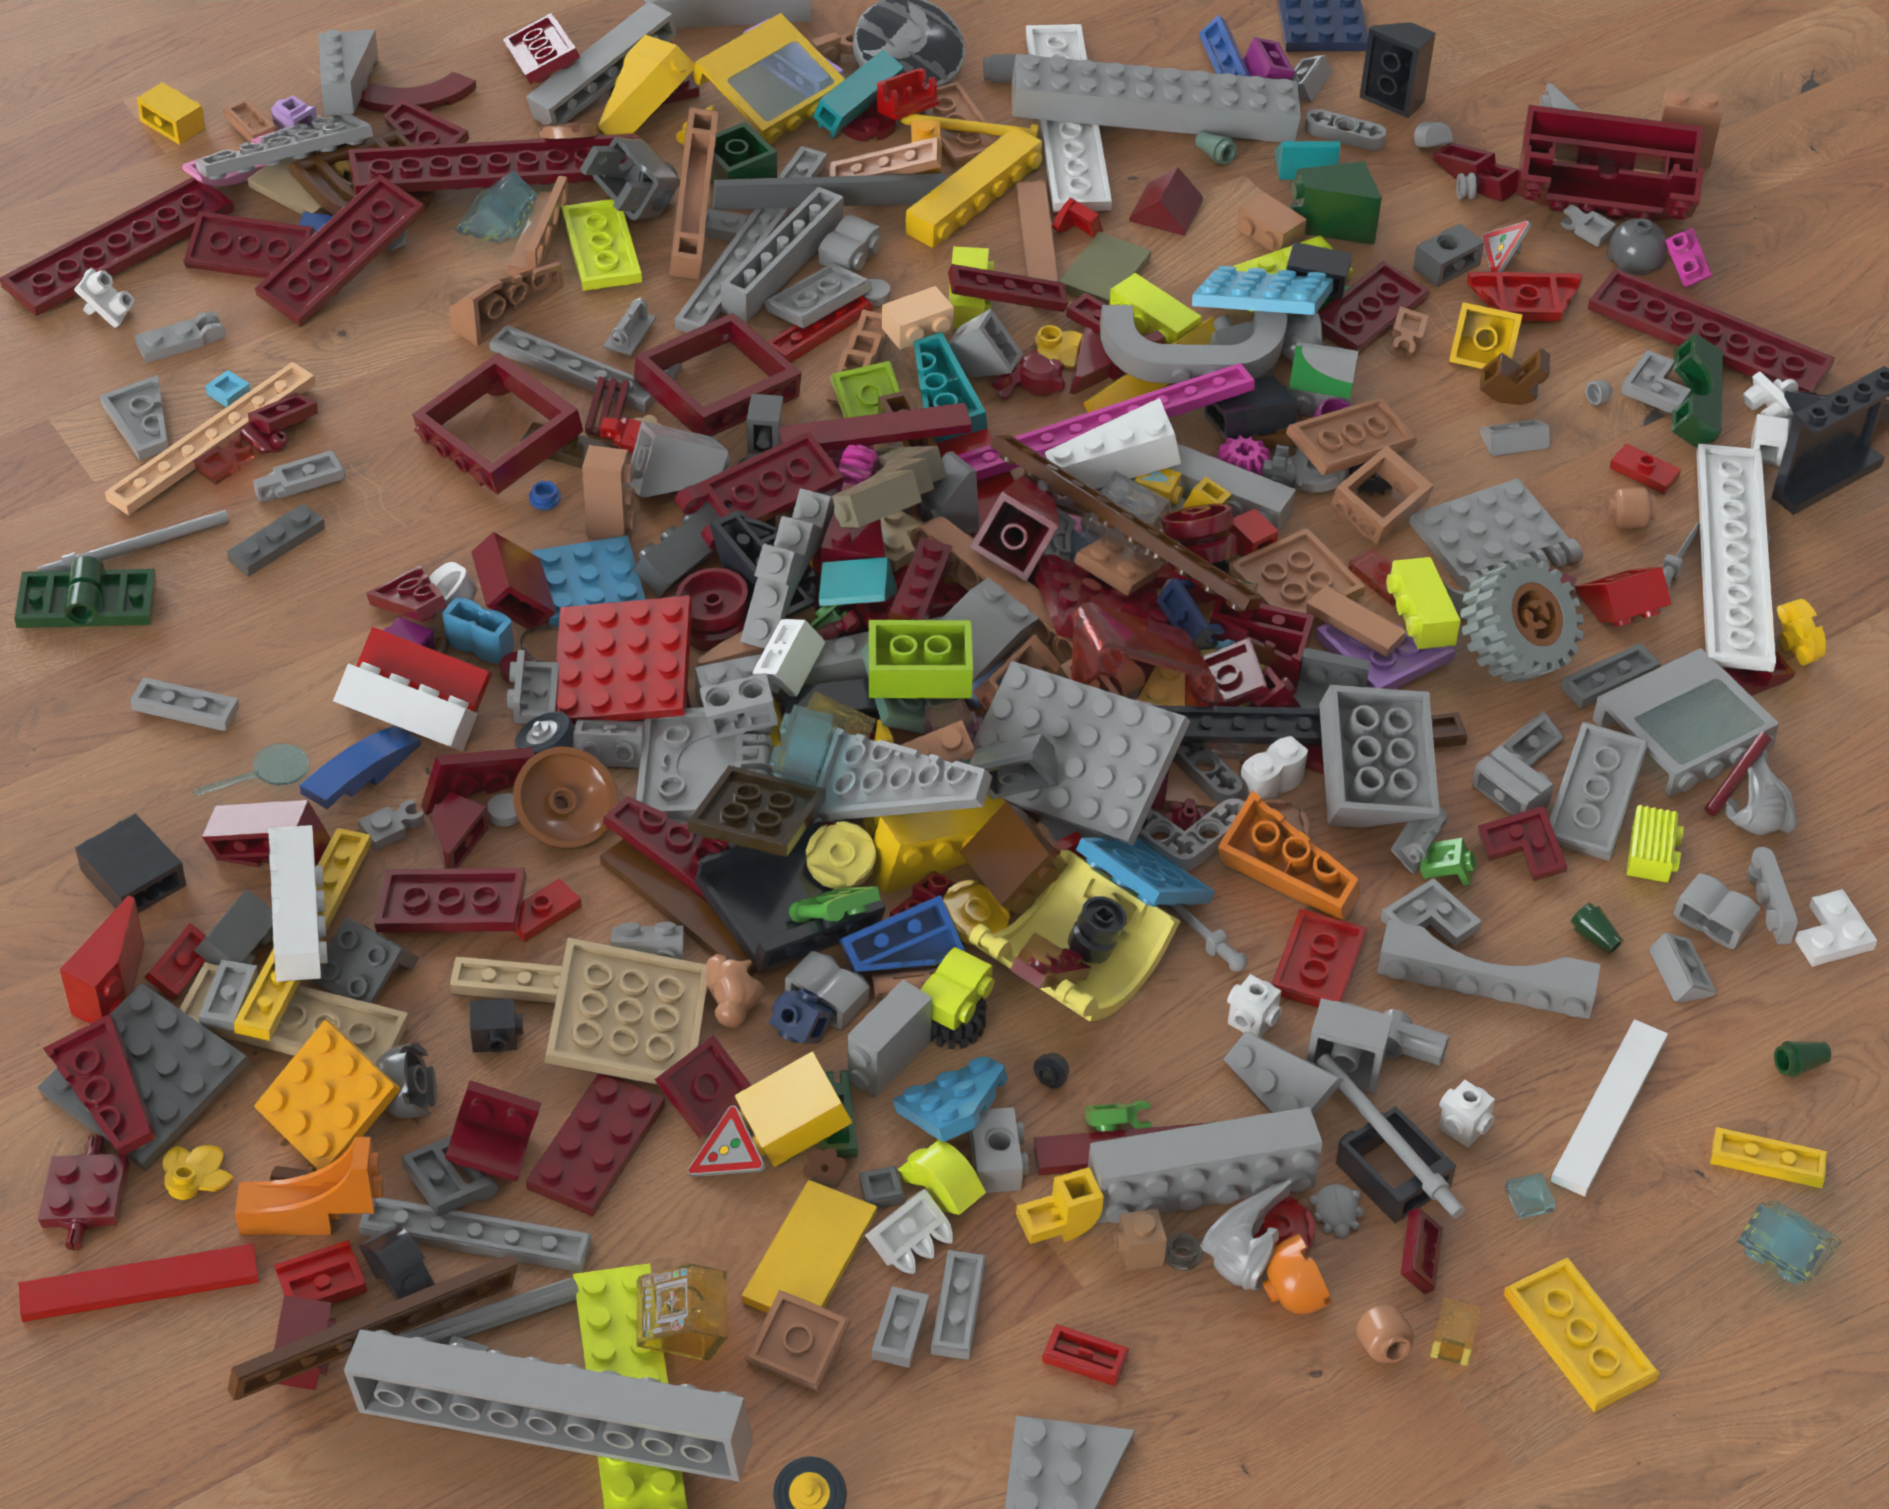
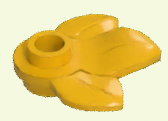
M1045 325L1036 333L1034 343L1039 354L1047 357L1049 360H1059L1064 364V368L1074 369L1078 344L1082 334L1072 330L1062 332L1057 326Z
M213 1145L199 1146L191 1152L181 1146L171 1148L164 1156L162 1162L163 1169L166 1172L164 1185L168 1193L173 1198L186 1200L195 1197L199 1190L217 1191L233 1181V1176L220 1169L224 1159L223 1150Z

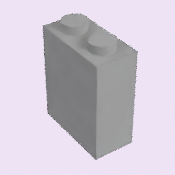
M902 980L848 1034L849 1080L856 1088L866 1090L877 1097L930 1043L931 996L907 981Z

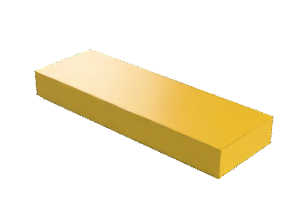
M1716 1127L1710 1164L1822 1188L1825 1181L1828 1151Z

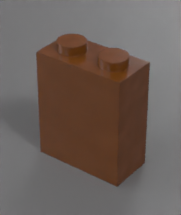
M1007 801L960 851V854L1001 906L1020 916L1035 903V900L1050 884L1058 879L1062 871L1068 866L1026 812Z

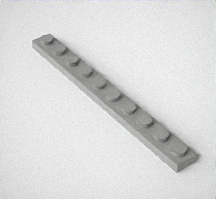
M801 146L778 178L817 177L827 164V153ZM795 207L755 209L675 318V329L690 332L716 319L721 312V283L792 213Z

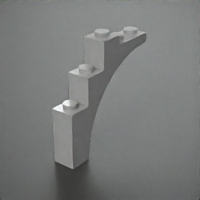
M800 488L792 518L781 517L774 546L763 543L754 575L758 578L740 642L765 649L780 620L785 619L798 584L808 564L823 543L834 513L835 505L831 496Z

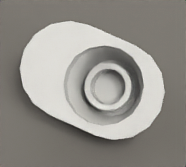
M455 562L443 564L429 576L430 582L434 583L443 594L447 607L455 598H465L473 601L476 595V584L467 574V570Z

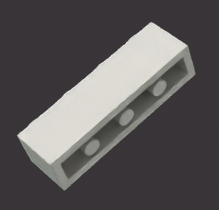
M362 662L359 668L348 663L334 697V702L463 752L478 715L467 709L468 702L451 695L447 702L437 698L440 691L420 684L419 689L416 690L408 686L410 683L409 679L391 673L388 679L379 675L381 669Z

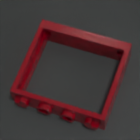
M734 313L716 319L713 322L635 355L634 380L684 426L697 434L712 437L747 421L752 394L783 396V404L799 397L802 373ZM731 342L764 371L769 378L703 407L664 371L677 363L681 364Z
M499 352L412 414L416 425L414 431L421 437L424 444L429 443L442 458L448 457L462 473H469L481 487L485 485L497 495L584 432L577 408ZM500 384L550 421L491 463L442 425Z

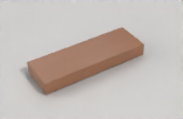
M1327 585L1318 591L1306 604L1307 612L1385 657L1392 653L1406 638V630Z

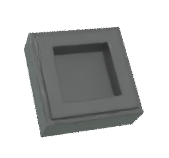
M896 1166L859 1172V1182L865 1202L877 1206V1209L904 1204V1193Z

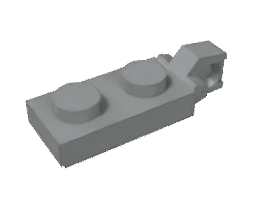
M330 450L273 467V472L266 477L253 480L255 495L259 502L274 500L276 497L283 498L284 496H290L345 479V470L334 452Z

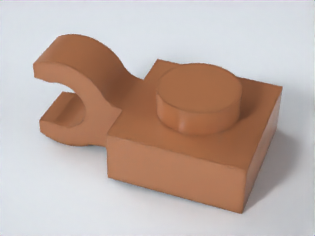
M832 32L811 40V44L820 54L832 63L841 60V53L854 54L852 32L845 33L842 36Z

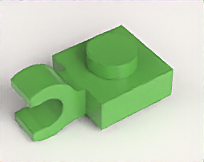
M1137 1100L1131 1104L1113 1103L1084 1106L1085 1121L1090 1126H1095L1096 1131L1117 1130L1118 1124L1128 1122L1137 1129L1150 1128L1152 1123L1148 1120L1138 1121L1137 1113L1141 1109L1151 1108V1104L1145 1100Z

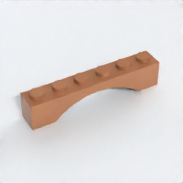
M689 107L669 276L699 280L719 114L717 111Z

